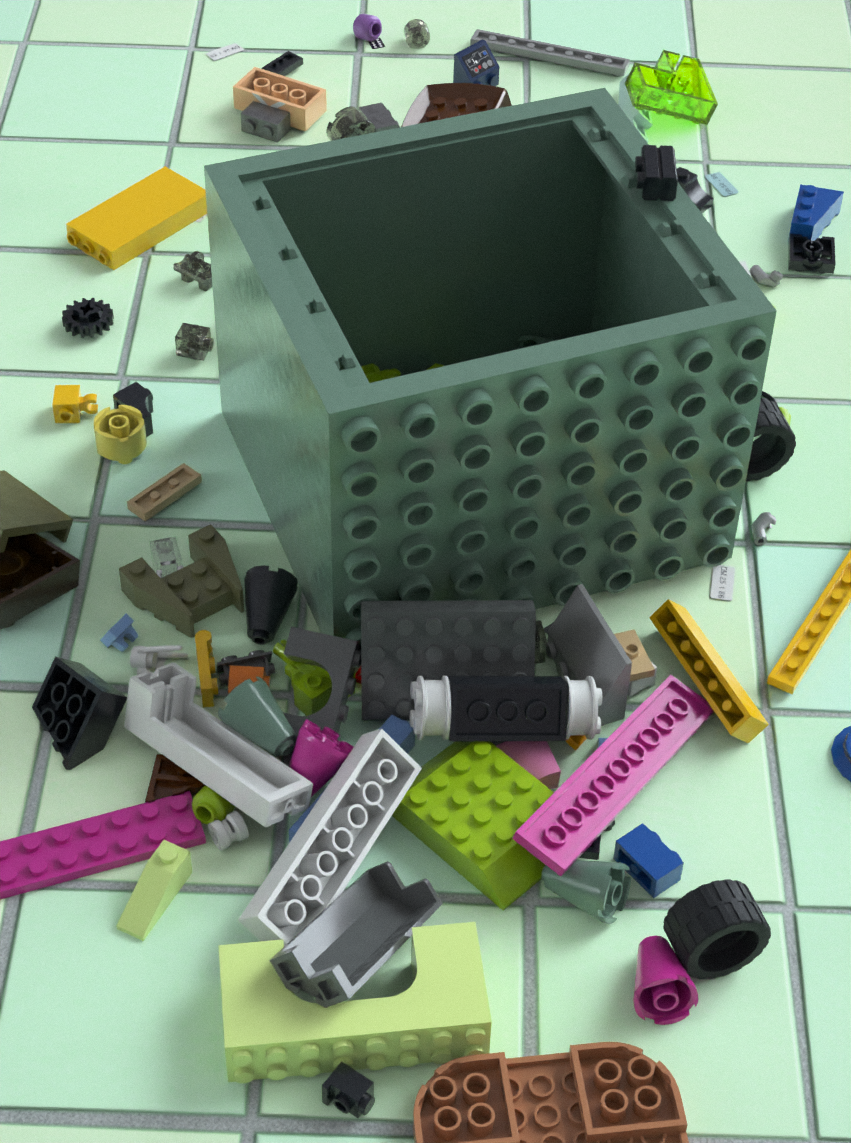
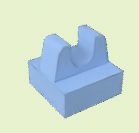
M126 613L108 630L100 641L107 648L112 645L121 652L125 651L129 645L124 641L123 637L128 638L132 643L138 638L137 632L131 625L134 620Z

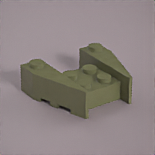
M211 524L188 535L190 558L194 563L163 578H160L142 557L119 568L121 590L135 607L142 611L146 609L154 613L156 619L168 621L176 626V630L190 638L195 637V623L231 605H234L241 613L245 612L243 588L227 543Z

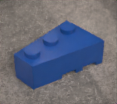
M800 184L790 233L802 234V237H808V240L811 241L819 238L823 229L826 226L828 227L831 224V220L840 214L844 191Z

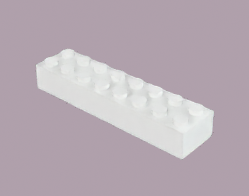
M383 729L361 735L239 917L238 921L259 941L283 939L284 946L287 945L342 894L422 768Z

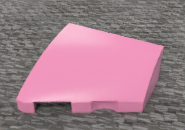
M505 741L496 745V747L549 789L558 788L561 770L547 741Z

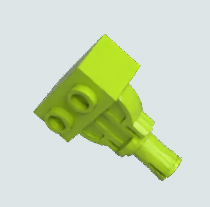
M285 639L280 640V643L277 642L274 645L273 653L287 664L284 671L291 678V684L294 689V705L306 716L312 715L320 711L327 704L331 696L332 681L330 675L321 667L289 660L284 655L287 641Z

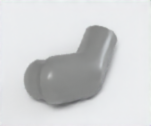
M753 265L749 271L757 282L763 285L778 286L783 278L782 274L776 270L772 271L771 275L766 274L759 265Z
M770 512L761 513L751 525L754 543L758 546L767 543L765 529L773 528L771 524L776 525V517Z

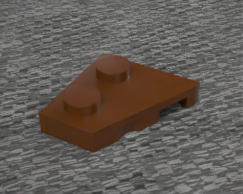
M157 754L145 803L154 802L157 799L184 794L187 791H190L191 796H193L205 784L163 754Z

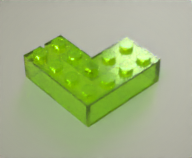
M663 49L655 67L634 63L625 81L633 107L638 110L653 111L658 115H669L678 120H689L694 124L708 125L718 106V102L700 59L683 55L676 70H674L680 54Z

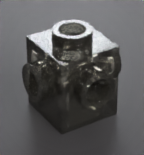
M182 323L175 336L176 356L204 361L208 352H211L214 346L210 327Z

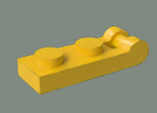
M200 630L195 634L202 705L203 708L214 707L213 695H218L217 678H211V674L216 673L215 659L212 657V635L207 630Z

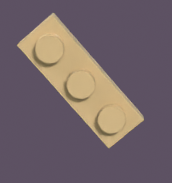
M183 463L127 501V508L142 520L147 521L202 482L201 474Z

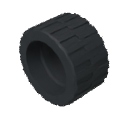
M761 398L754 437L761 436L753 441L746 481L760 480L779 471L792 457L796 447L795 434L775 402L766 398Z
M716 880L698 886V888L689 891L682 898H679L668 910L667 916H665L663 921L664 932L688 975L697 979H715L742 969V967L751 963L763 952L771 938V928L748 886L738 880Z

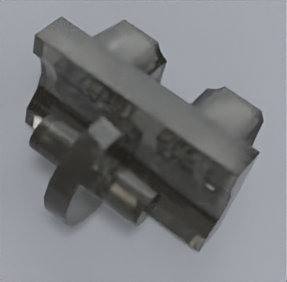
M195 251L192 254H186L181 262L173 264L174 271L181 273V280L187 283L195 280L199 284V289L203 291H208L212 288L211 264L204 261V254L202 252Z

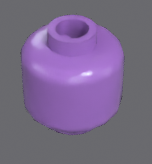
M365 13L360 14L354 20L353 32L358 39L370 42L375 41L382 32V24L377 16Z

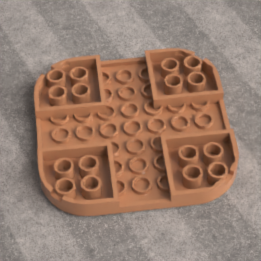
M621 1042L570 1045L569 1052L515 1058H506L505 1052L459 1057L434 1070V1075L425 1085L422 1084L414 1104V1143H689L686 1132L688 1123L680 1090L671 1072L660 1060L656 1063L644 1055L643 1049Z

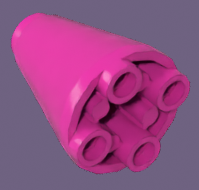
M306 719L299 730L289 767L313 783L312 798L337 773L354 746L345 741L340 742L337 740L339 734L326 726H324L323 730H320L321 728Z

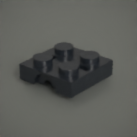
M790 233L788 240V270L834 274L836 265L835 237L822 236V238H816V240L811 241L808 240V237H802V234Z

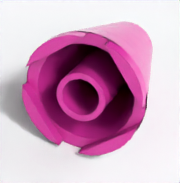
M657 935L646 937L638 946L633 997L635 1011L643 1020L647 1017L653 1019L654 1023L659 1025H668L682 1021L690 1015L689 1010L695 1004L696 1007L699 998L696 986L666 938Z

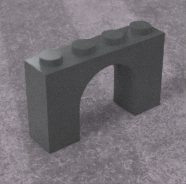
M291 626L284 655L289 660L318 666L326 670L332 681V692L327 704L320 711L312 715L297 716L284 713L296 736H298L301 726L307 719L321 728L320 730H323L324 726L337 732L339 734L337 740L341 742L342 735L339 733L341 722L345 723L348 717L349 706H346L348 696L353 695L355 690L356 678L353 677L356 667L359 668L361 666V646L354 640Z

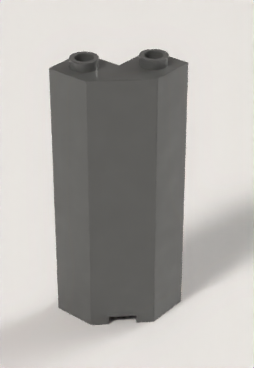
M387 861L365 871L269 961L286 989L297 994L303 991L315 997V1003L327 1008L350 999L412 936V927H421L443 903L428 879L425 878L404 886L392 864Z

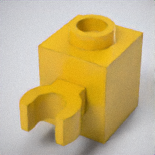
M55 385L52 403L55 423H80L81 411L89 414L98 413V404H94L97 402V394L90 393L82 397L80 385Z

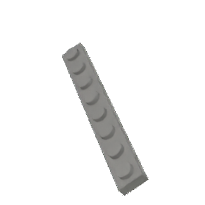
M476 29L470 39V46L483 39L487 42L490 50L498 53H509L518 57L534 58L537 61L544 60L557 65L564 64L578 69L584 68L594 72L609 73L613 76H625L630 65V59L480 29Z

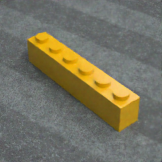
M669 599L664 602L649 617L730 735L750 743L769 725L687 609Z

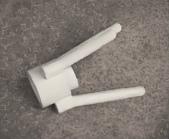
M182 645L134 646L131 650L130 666L137 668V675L148 671L150 676H152L154 672L149 671V669L156 667L158 658H188V654L171 652L181 651L183 649Z

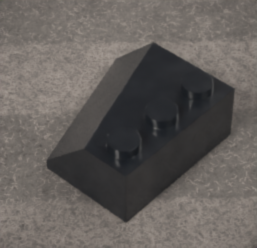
M55 656L32 705V709L44 731H48L53 738L52 745L55 751L60 752L64 758L62 761L63 766L66 770H72L105 748L124 708L127 697L83 664Z

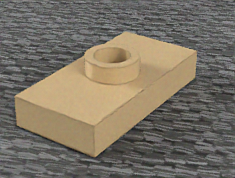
M635 629L615 633L614 635L632 662L630 681L654 676L655 669Z

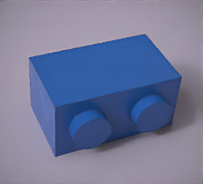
M643 823L616 840L613 859L616 862L629 866V870L625 871L653 898L681 880L684 865L681 857L677 852L671 851L661 841L659 835L651 831Z

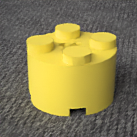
M118 405L119 409L110 410V407L104 408L94 418L97 453L109 460L118 461L121 464H129L133 461V458L139 456L145 450L147 445L145 422L142 413L128 405Z

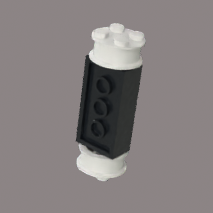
M418 676L416 681H411L410 695L411 699H414V710H410L409 721L410 727H413L414 735H417L418 740H423L424 736H441L443 740L449 739V741H565L570 738V735H585L588 740H592L595 734H600L601 732L598 706L602 705L601 688H596L595 680L592 676H587L585 680H570L568 676H442L441 680H424L423 676Z

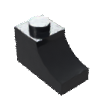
M682 167L677 168L678 183L700 212H705L713 205L714 198L702 189L698 182L697 174Z
M134 382L113 394L114 409H119L118 405H128L138 409L142 413L145 422L146 437L153 434L151 415L153 413V395L151 391L141 386L138 382Z

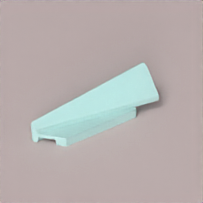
M631 71L620 81L618 105L648 143L645 129L648 130L653 126L648 95L644 87H640L636 83L635 73Z

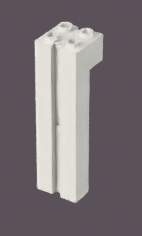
M174 662L156 668L152 676L147 671L130 677L124 727L265 828L282 821L284 813L293 816L308 809L313 783L194 703L197 677Z

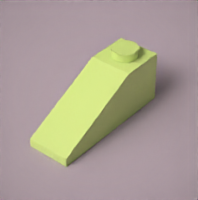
M166 840L162 841L148 860L116 925L118 930L142 941L145 940L192 874L189 850Z

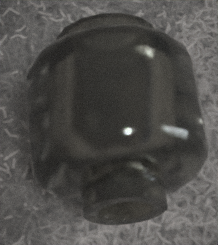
M413 19L405 25L404 37L407 45L413 49H421L428 45L430 31L426 22L421 19Z

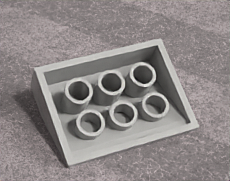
M583 584L577 585L548 630L545 651L548 658L553 659L559 676H568L570 680H585L587 676L594 678L596 688H601L602 705L598 706V717H600L601 726L622 720L625 717L632 662Z

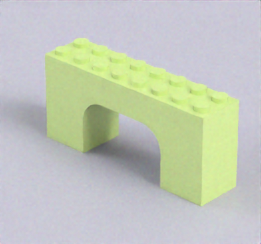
M476 922L412 927L411 967L413 984L406 991L392 997L343 1001L327 1008L317 1003H310L300 999L284 986L269 961L284 947L283 939L219 945L224 1047L228 1082L249 1083L252 1080L268 1078L271 1080H281L288 1076L298 1075L313 1077L319 1073L333 1072L341 1061L354 1070H380L390 1066L412 1067L420 1063L430 1062L444 1064L463 1056L490 1053L492 1020Z

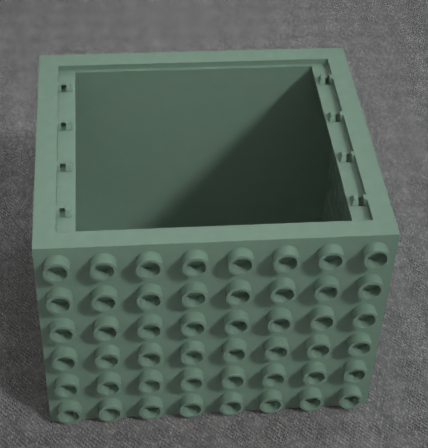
M606 88L204 165L221 410L320 633L354 640L361 646V601L533 600L536 610L555 604L564 606L577 585L583 584L589 595L604 591L618 593L630 587L631 584L654 578L667 580L676 576L680 571L703 565L716 567L732 558L777 310L679 183L677 184L676 199L674 201H661L660 198L654 201L642 198V190L636 189L635 157L641 156V147L649 144ZM525 335L561 339L515 350L520 345V342L517 341ZM373 363L379 367L380 371L395 368L400 371L401 375L369 383L361 366ZM435 363L444 365L442 367L427 370Z

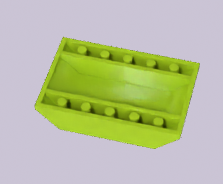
M455 741L421 766V771L392 814V817L504 911L542 879V871L545 864L512 838L515 832L554 792L490 741Z

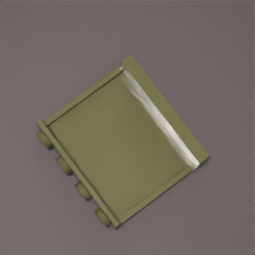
M0 471V553L5 551L8 537L48 531L63 543L66 542L73 519L7 471Z

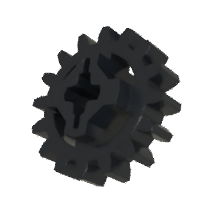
M82 298V302L74 300L73 306L66 305V310H62L63 327H65L66 332H72V336L81 334V338L85 336L94 338V334L97 333L101 336L103 335V330L109 331V326L114 324L113 309H110L109 303L104 304L102 299L98 302L95 301V298L90 300Z

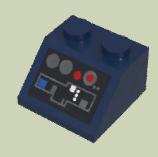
M482 39L454 54L453 83L499 85L500 67L485 40Z

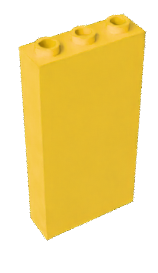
M164 166L66 223L67 240L71 245L100 261L103 265L115 270L206 215V191L199 185Z

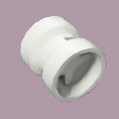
M237 811L228 814L226 819L222 821L215 820L208 824L210 836L220 851L229 848L234 841L241 842L249 837L245 821Z

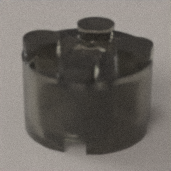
M352 106L338 111L334 115L336 119L333 123L329 122L326 130L330 141L376 132L375 125L364 113Z

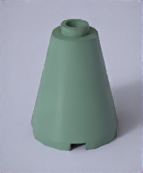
M256 677L257 681L252 682L250 679L245 680L235 687L224 699L227 705L224 711L219 708L218 717L223 723L275 757L287 756L294 750L297 739L296 734L267 683L261 677Z
M576 860L562 876H559L547 865L544 866L542 871V880L548 890L607 924L614 923L617 918L613 917L616 910L622 911L624 909L631 884V877L625 876V870H629V866L620 862Z

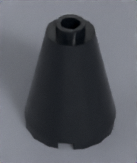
M262 565L252 567L246 572L244 588L247 636L256 644L265 645L274 640L298 590L297 578L285 569L278 567L276 572L269 570V566Z

